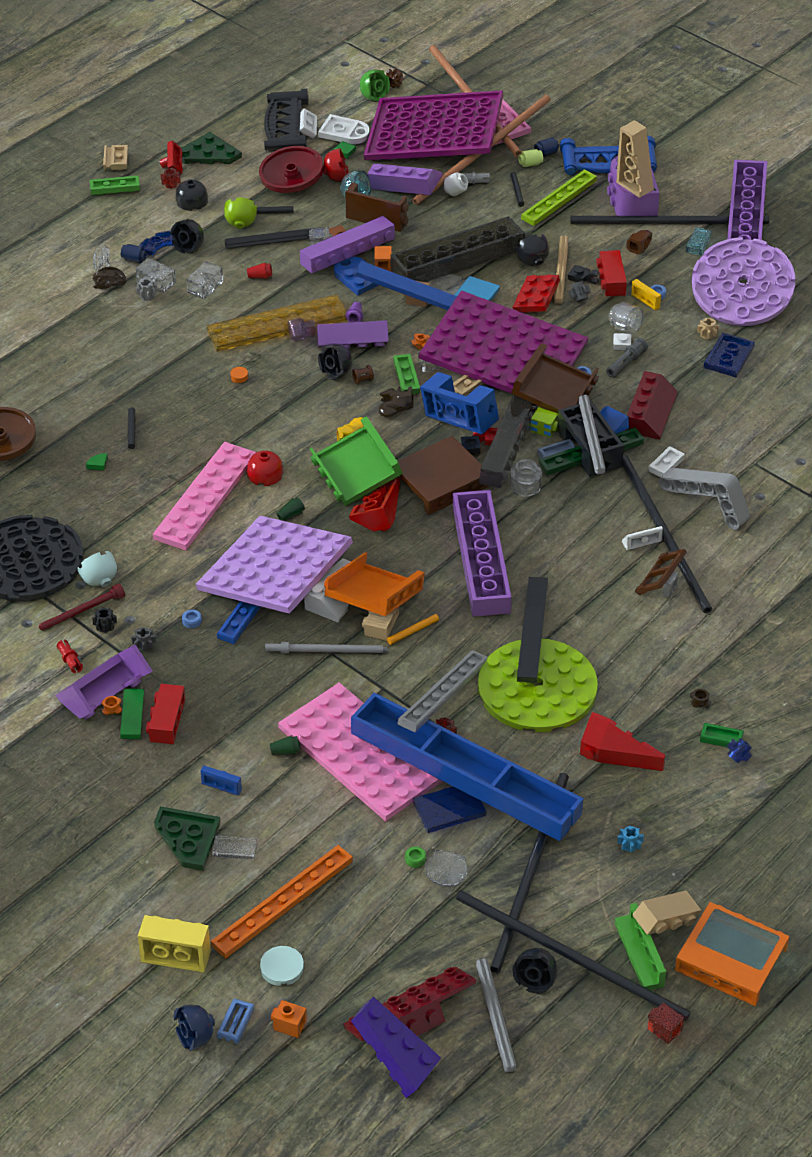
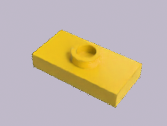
M638 279L632 281L631 295L654 310L660 309L661 294Z

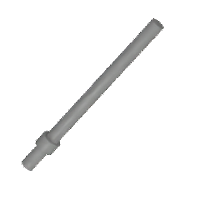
M281 642V644L265 643V651H278L281 654H289V652L383 653V645L289 644V642Z

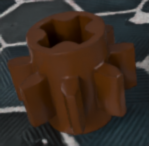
M396 68L393 71L389 69L386 72V76L389 77L390 87L394 88L396 85L399 88L404 80L402 72Z

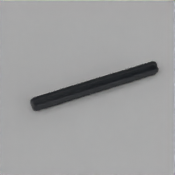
M322 227L226 238L225 247L235 248L318 238L314 236V232H323Z

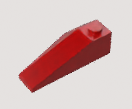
M398 476L373 490V494L365 496L362 499L363 503L361 505L353 507L349 515L350 520L373 532L389 530L395 520L401 478Z

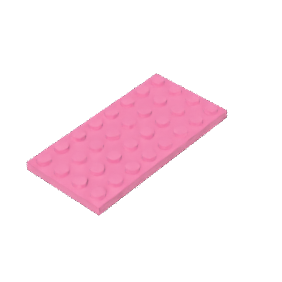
M337 683L278 722V728L287 736H298L300 747L386 822L443 781L351 734V717L364 703L341 683Z

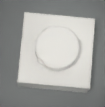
M614 333L613 350H625L628 346H631V334Z

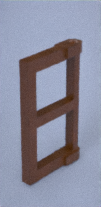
M681 549L670 553H662L642 583L635 589V593L642 595L648 591L662 588L687 551ZM674 559L670 566L659 568L663 562ZM663 574L658 582L648 584L652 577Z

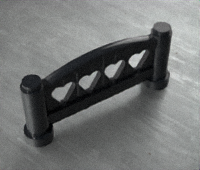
M308 88L301 89V91L271 92L267 94V102L270 104L264 118V129L267 136V141H264L265 150L276 151L289 146L307 147L306 135H300V115L302 105L309 104ZM280 104L288 106L284 109L278 110V105ZM277 114L287 115L286 117H284V118H282V119H277V118H278V115H277ZM278 123L287 125L279 129L277 128ZM278 132L286 134L283 137L276 138V133Z

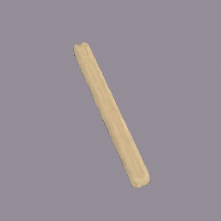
M562 235L559 241L556 275H559L560 282L554 293L555 304L563 303L569 243L567 235Z

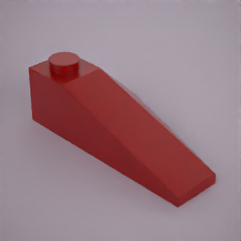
M595 712L591 713L581 740L580 755L600 763L657 771L664 770L665 754L646 742L640 743L632 737L633 733L628 730L625 733L616 727L617 723L612 719Z

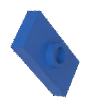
M203 765L200 770L202 784L238 796L242 791L241 777Z

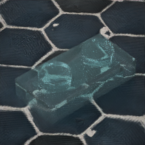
M696 227L686 246V252L702 256L711 238L712 231Z

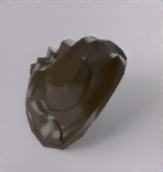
M103 267L94 273L92 278L96 284L93 286L95 289H107L110 286L126 283V276L123 271L116 267Z

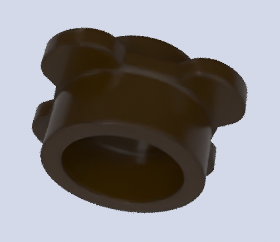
M696 689L691 692V705L693 707H709L711 705L709 692L705 689Z

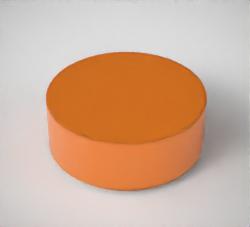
M244 367L233 368L230 372L231 380L235 383L245 382L248 379V370Z

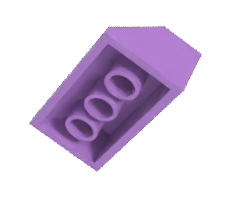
M373 164L368 172L370 186L373 190L424 195L432 194L442 176V172L434 169Z
M387 320L317 324L316 327L318 347L337 343L344 345L346 348H350V345H357V348L367 347V344H374V347H380L388 343Z

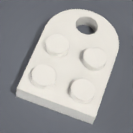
M331 114L318 131V137L338 142L344 141L349 144L363 143L369 138L370 134L369 126L366 123Z

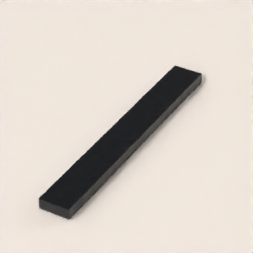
M529 577L517 682L537 683L548 578Z

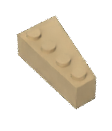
M634 120L620 128L616 183L640 198L653 191L654 187L647 128Z

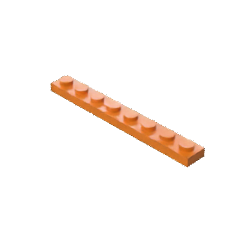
M337 845L211 940V946L226 959L351 864L353 856Z

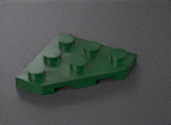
M211 132L181 147L182 162L184 164H191V161H201V164H214V161H223V164H231L242 158L241 151Z
M160 806L154 821V827L183 867L204 871L221 820L218 816Z

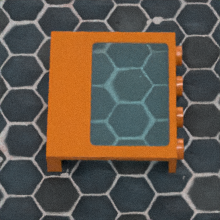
M709 902L676 957L675 971L756 1006L763 984L782 951L786 952L788 949L790 936L769 928L760 922L746 918L742 914L725 909L721 905Z

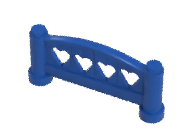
M647 136L651 168L654 173L657 169L654 150L656 143L653 137ZM565 138L559 144L560 151L563 154L564 170L568 175H573L576 171H583L584 169L591 173H610L611 161L615 156H618L619 146L576 147L575 141L571 138ZM583 157H587L592 163H580ZM599 157H603L608 162L597 163L596 160Z

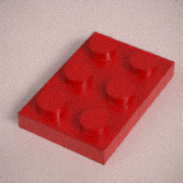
M559 275L527 276L512 307L513 310L518 312H546L560 282Z

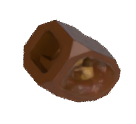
M640 230L637 233H633L627 240V249L635 254L644 253L652 240L653 233L648 230Z

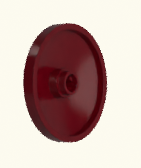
M284 147L272 152L262 161L259 167L260 180L266 188L275 192H298L309 188L321 178L324 171L323 159L316 150L309 147Z

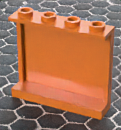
M364 552L327 577L324 582L325 596L386 617L423 590L425 572L418 570L407 578L366 564L367 553Z

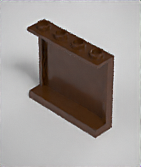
M541 343L516 378L511 394L546 410L558 413L560 409L579 404V396L590 395L593 386L598 382L599 376H597L599 368H596L592 375L545 354L548 345Z
M453 436L397 460L403 473L399 477L424 502V511L428 515L453 504V493L481 491L490 485V473Z

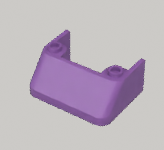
M133 645L114 655L57 693L56 697L79 719L84 717L86 720L95 714L94 709L102 704L106 697L114 696L129 685L131 688L142 682L140 678L151 673L152 669L137 646Z

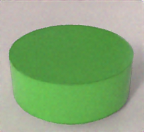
M421 847L407 849L405 852L406 864L413 868L423 866L426 862L425 850Z

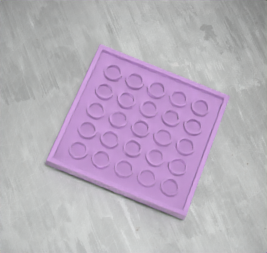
M259 516L196 583V587L199 591L290 614L350 547L353 541L350 536Z

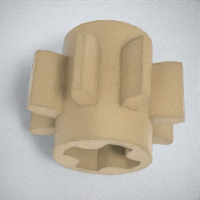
M705 318L703 321L700 320L697 332L701 333L700 337L704 339H712L717 337L719 325H716V320Z

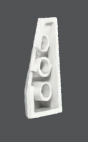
M341 559L325 573L304 597L305 610L335 622H339L348 611L349 604L325 596L324 582L327 577L351 561Z

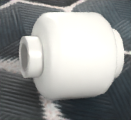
M456 172L444 180V190L451 196H458L467 190L468 179L464 174Z

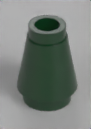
M298 497L295 499L291 498L276 514L279 520L286 521L302 514L305 506Z
M293 735L270 743L271 754L296 755L297 752H301L298 736L293 737Z

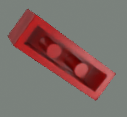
M620 250L600 251L599 258L596 259V266L600 268L601 290H604L605 296H625L627 281Z
M160 684L159 692H155V706H152L150 710L151 721H148L146 725V733L149 734L150 742L174 744L186 700L184 686Z

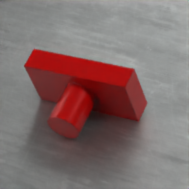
M172 140L167 142V157L160 159V165L162 168L168 167L175 175L179 176L182 174V148Z

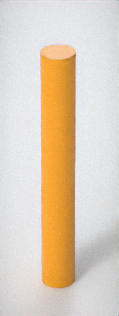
M434 614L388 637V644L391 645L439 621L438 615Z

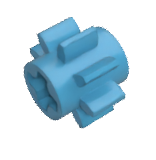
M628 826L625 829H620L617 843L622 844V850L633 852L636 849H641L644 835L639 834V828Z

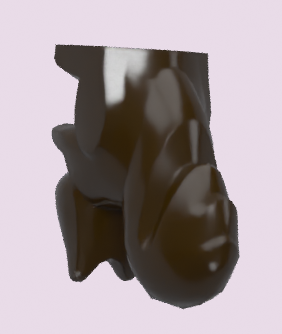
M412 386L407 391H402L401 387H398L397 390L390 388L380 393V396L383 397L381 401L384 402L379 406V414L382 417H393L400 411L414 408Z

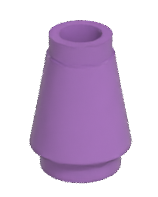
M354 302L346 312V318L349 323L362 321L363 312L360 302Z

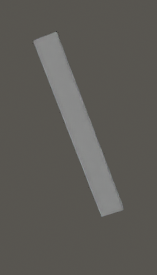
M472 650L398 719L397 724L416 732L480 672L488 657Z

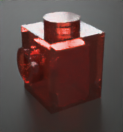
M664 1002L658 1008H653L648 1014V1030L667 1044L683 1031L684 1017Z

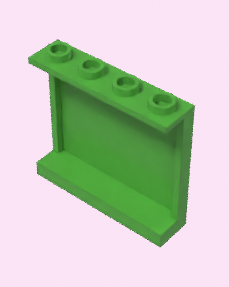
M367 416L361 419L362 428L320 452L315 453L313 448H310L312 453L310 458L313 464L319 466L317 469L322 478H327L325 482L329 489L335 490L333 492L338 502L341 500L344 506L349 505L403 474L399 463Z

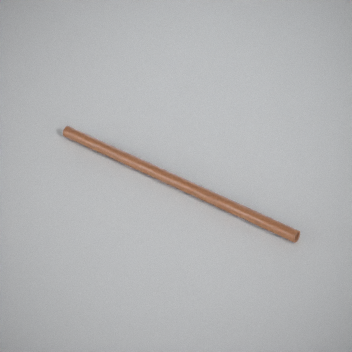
M435 45L430 46L429 51L462 92H473ZM498 122L495 131L496 133L502 129ZM509 135L501 139L515 157L521 155V150Z
M548 95L543 96L494 135L492 146L551 101ZM470 154L441 176L432 193L444 185L446 177L462 171L482 154ZM418 194L412 201L415 205H418L430 195Z

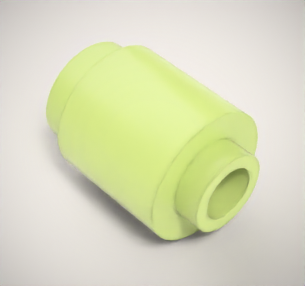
M541 150L521 151V155L518 156V162L522 167L537 166L543 163Z

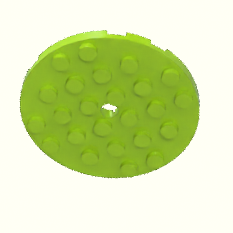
M542 639L537 683L542 682V685L534 686L533 683L517 682L521 640L510 642L495 650L488 656L487 661L480 669L478 692L484 702V707L498 721L523 731V728L533 729L535 732H552L554 728H567L585 717L596 700L597 676L589 660L573 647L555 640Z

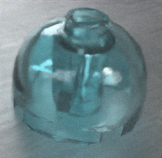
M351 171L345 175L340 186L343 196L345 197V191L352 182L358 184V193L370 195L371 187H368V181H370L368 174L365 171Z

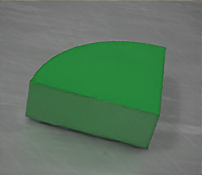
M108 453L97 454L91 457L86 463V469L105 470Z

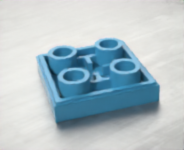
M469 276L455 293V296H458L462 290L492 301L500 291V286Z

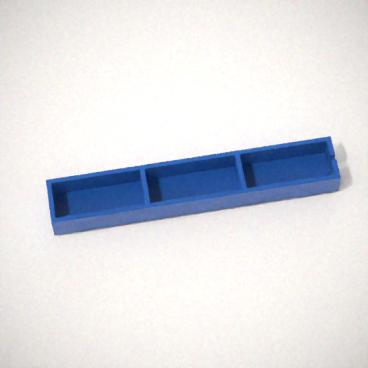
M373 693L351 717V734L558 841L564 838L570 830V826H573L582 815L584 798L430 720L416 732L398 725V719L408 709L376 693Z

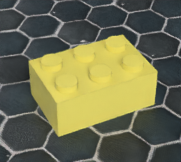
M144 915L138 933L141 962L205 973L211 953L209 925Z

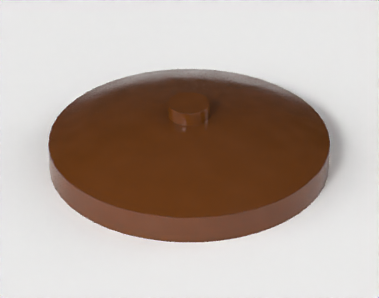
M0 407V461H6L24 454L32 447L36 439V427L33 419L24 411L11 407Z

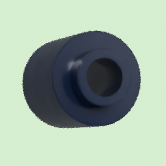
M551 137L538 141L534 145V149L541 150L544 157L557 153L559 143Z
M127 244L122 246L120 255L126 261L142 263L147 257V251L142 246Z

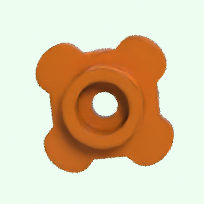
M416 333L411 343L415 348L422 349L430 336Z
M116 696L106 697L102 701L104 706L102 713L104 715L121 713V699Z

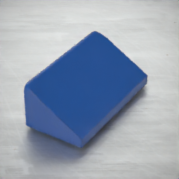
M605 406L601 410V415L615 434L629 428L627 415L609 406Z

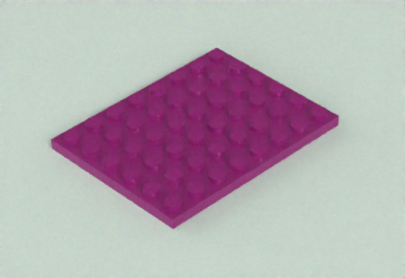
M503 90L380 98L365 148L364 159L374 161L380 159L391 160L397 158L490 153L504 96Z
M461 290L420 351L419 359L461 375H466L469 378L481 380L482 383L511 393L516 378L541 343L548 345L545 354L574 366L588 343V337Z

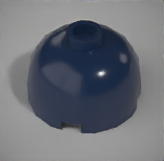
M193 1004L175 1009L174 1021L178 1020L179 1027L175 1029L185 1049L190 1048L189 1051H193L205 1046L211 1039L213 1027L215 1026L212 1014H208L203 1007Z

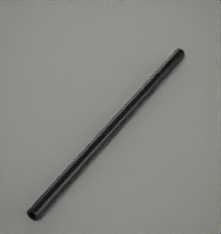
M570 216V224H729V216ZM763 216V224H769V216Z
M624 455L622 466L656 527H663L662 538L669 551L680 550L627 455ZM683 557L678 567L702 611L709 613L712 611V607Z
M560 773L556 785L565 789L569 779L568 774ZM541 831L538 832L509 916L517 920L520 918L549 836ZM507 926L504 927L490 967L493 973H500L515 932Z
M462 890L458 893L456 900L683 1021L686 1022L691 1014L689 1010Z

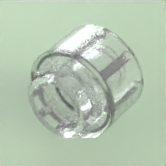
M621 302L612 307L609 313V322L614 330L634 335L641 327L643 310L640 307L627 302Z
M529 459L518 461L510 470L511 490L520 496L537 494L541 489L542 483L541 468L536 462Z

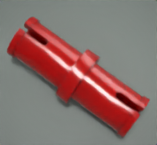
M60 640L56 646L62 654V660L68 664L72 673L75 674L76 671L77 673L81 672L83 665L77 658V652L71 648L67 640H64V643Z

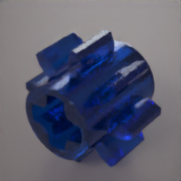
M742 738L738 741L732 739L727 745L730 750L727 754L737 763H740L741 760L747 762L752 757L750 752L752 747Z

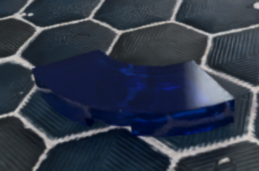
M170 231L159 232L155 236L143 240L139 246L145 248L147 255H155L156 251L160 248L173 246L171 241L173 237L170 235Z

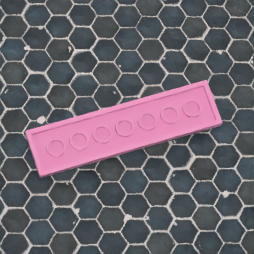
M224 442L154 531L153 539L186 551L245 474L248 461L256 452Z

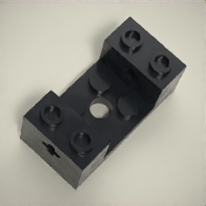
M590 400L605 464V472L620 468L623 463L624 445ZM576 404L558 410L557 432L563 440L571 439V441H577L582 448L581 466L589 477L597 475L592 461L580 405Z

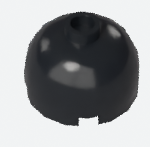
M192 179L182 182L176 189L177 206L187 211H192V208L196 207L197 210L205 207L208 203V192L203 183Z
M190 219L176 222L171 228L170 235L173 237L171 241L179 252L191 253L201 247L204 241V232L196 221Z
M537 234L528 236L519 242L520 246L518 248L517 246L515 247L518 258L525 265L539 266L543 264L549 255V243L543 234H541L542 237H538Z
M331 343L321 348L322 352L318 354V364L322 373L329 375L328 379H337L349 372L352 366V356L344 345Z
M531 948L525 950L517 957L512 968L513 977L519 986L522 984L524 987H527L526 991L539 994L548 991L554 984L558 974V966L554 957L548 951L542 948Z

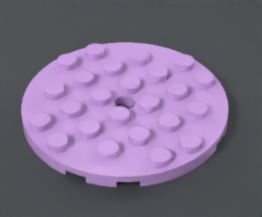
M743 237L732 238L711 246L697 260L692 274L693 295L703 311L720 322L736 326L757 325L778 316L790 303L795 289V272L788 257L777 247L774 248L768 245L766 241L755 238L753 240L743 239ZM745 279L748 282L745 285V283H740L739 280Z

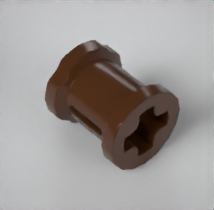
M371 365L358 370L356 368L352 369L355 384H360L361 381L374 380V372Z

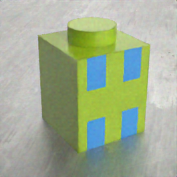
M538 407L531 418V432L551 438L554 432H557L558 413Z

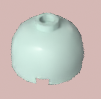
M105 551L106 554L101 555L100 552L93 554L81 563L82 567L81 569L78 567V572L85 583L95 587H106L111 584V580L117 573V564L111 552Z

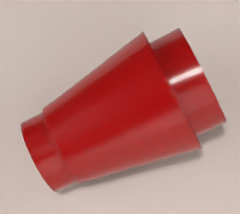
M265 262L247 268L248 278L269 279V277L273 276L271 263L267 264Z

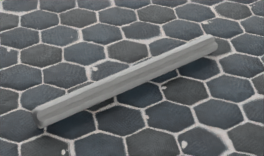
M581 395L579 396V405L595 473L604 474L605 464L589 397Z
M478 959L476 967L504 1071L507 1073L514 1072L516 1070V1062L487 959Z

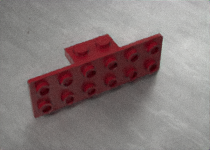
M450 967L444 970V973L436 977H430L424 983L412 986L398 996L390 997L382 1005L413 1033L419 1036L446 1022L440 1002L476 984V979L457 967ZM353 1017L343 1023L344 1029L359 1040L365 1041L352 1023Z

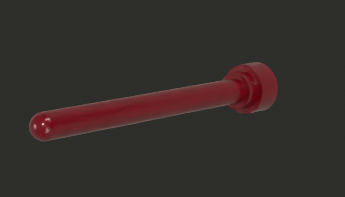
M120 583L113 585L109 592L40 623L39 629L42 631L108 600H120L126 596L124 589Z

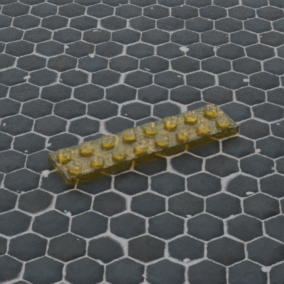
M336 294L206 325V328L218 352L314 329L317 327V324H334L347 321V311Z

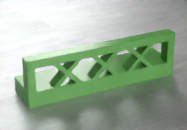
M637 903L630 904L629 915L615 918V926L640 985L649 990L662 988L665 985L666 970L651 935H647L633 917V913L638 908Z

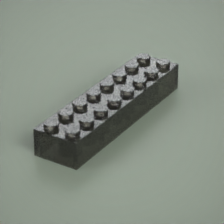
M507 216L391 254V272L415 281L429 282L516 253L515 247L517 246L518 248L520 246L519 242L525 238V232Z

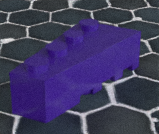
M375 997L366 1002L351 1020L366 1043L373 1047L377 1053L376 1057L380 1062L383 1061L390 1071L389 1075L393 1081H397L402 1088L401 1092L405 1098L419 1088L441 1059L437 1053Z

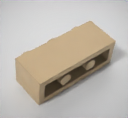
M686 890L642 901L633 913V917L647 935L653 933L660 934L665 930H675L684 925H692L697 920L696 917L701 909Z

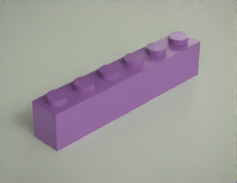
M382 216L300 250V264L310 273H314L372 249L375 246L395 239L394 224Z

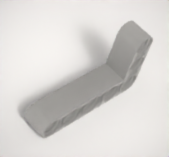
M671 468L658 481L660 487L667 492L717 497L725 522L731 529L737 530L750 518L740 483L733 474Z

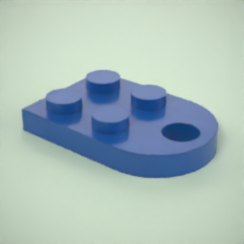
M353 256L334 264L335 277L356 295L379 286L355 276L361 261H366Z

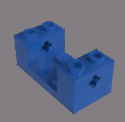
M437 372L420 386L427 417L479 434H483L499 420L494 389L479 385L469 395L464 396L455 393L452 376Z

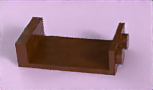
M353 182L345 191L346 218L367 223L384 216L394 224L395 231L401 232L404 226H407L409 221L407 217L409 207L407 196H403L399 203L358 193V184Z

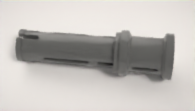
M636 338L634 344L628 346L625 349V353L606 369V373L610 377H615L632 360H637L639 355L648 349L646 341L642 338Z

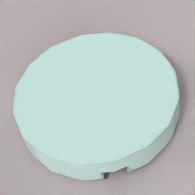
M289 946L271 948L261 958V974L268 983L275 986H281V984L286 983L287 985L293 984L303 974L304 961L302 955L296 949Z

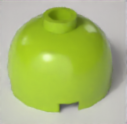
M237 197L235 201L229 199L225 202L224 216L230 225L242 229L250 226L255 221L257 205H254V201Z

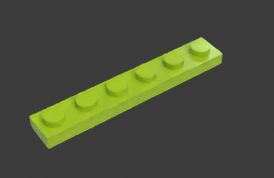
M584 169L522 213L521 220L535 226L597 181V176Z

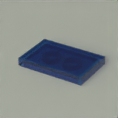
M722 332L705 360L703 368L737 378L752 352L755 342Z
M454 786L413 798V804L428 833L486 816V809L481 800Z

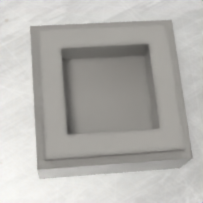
M674 571L664 584L663 596L669 598L678 585V572Z

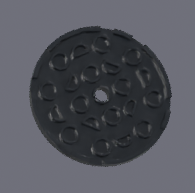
M33 515L14 516L0 521L1 599L34 601L44 598L65 588L78 575V567L81 569V563L83 562V547L78 534L69 525H63L58 522V519L52 517L36 518ZM29 556L28 560L22 557Z

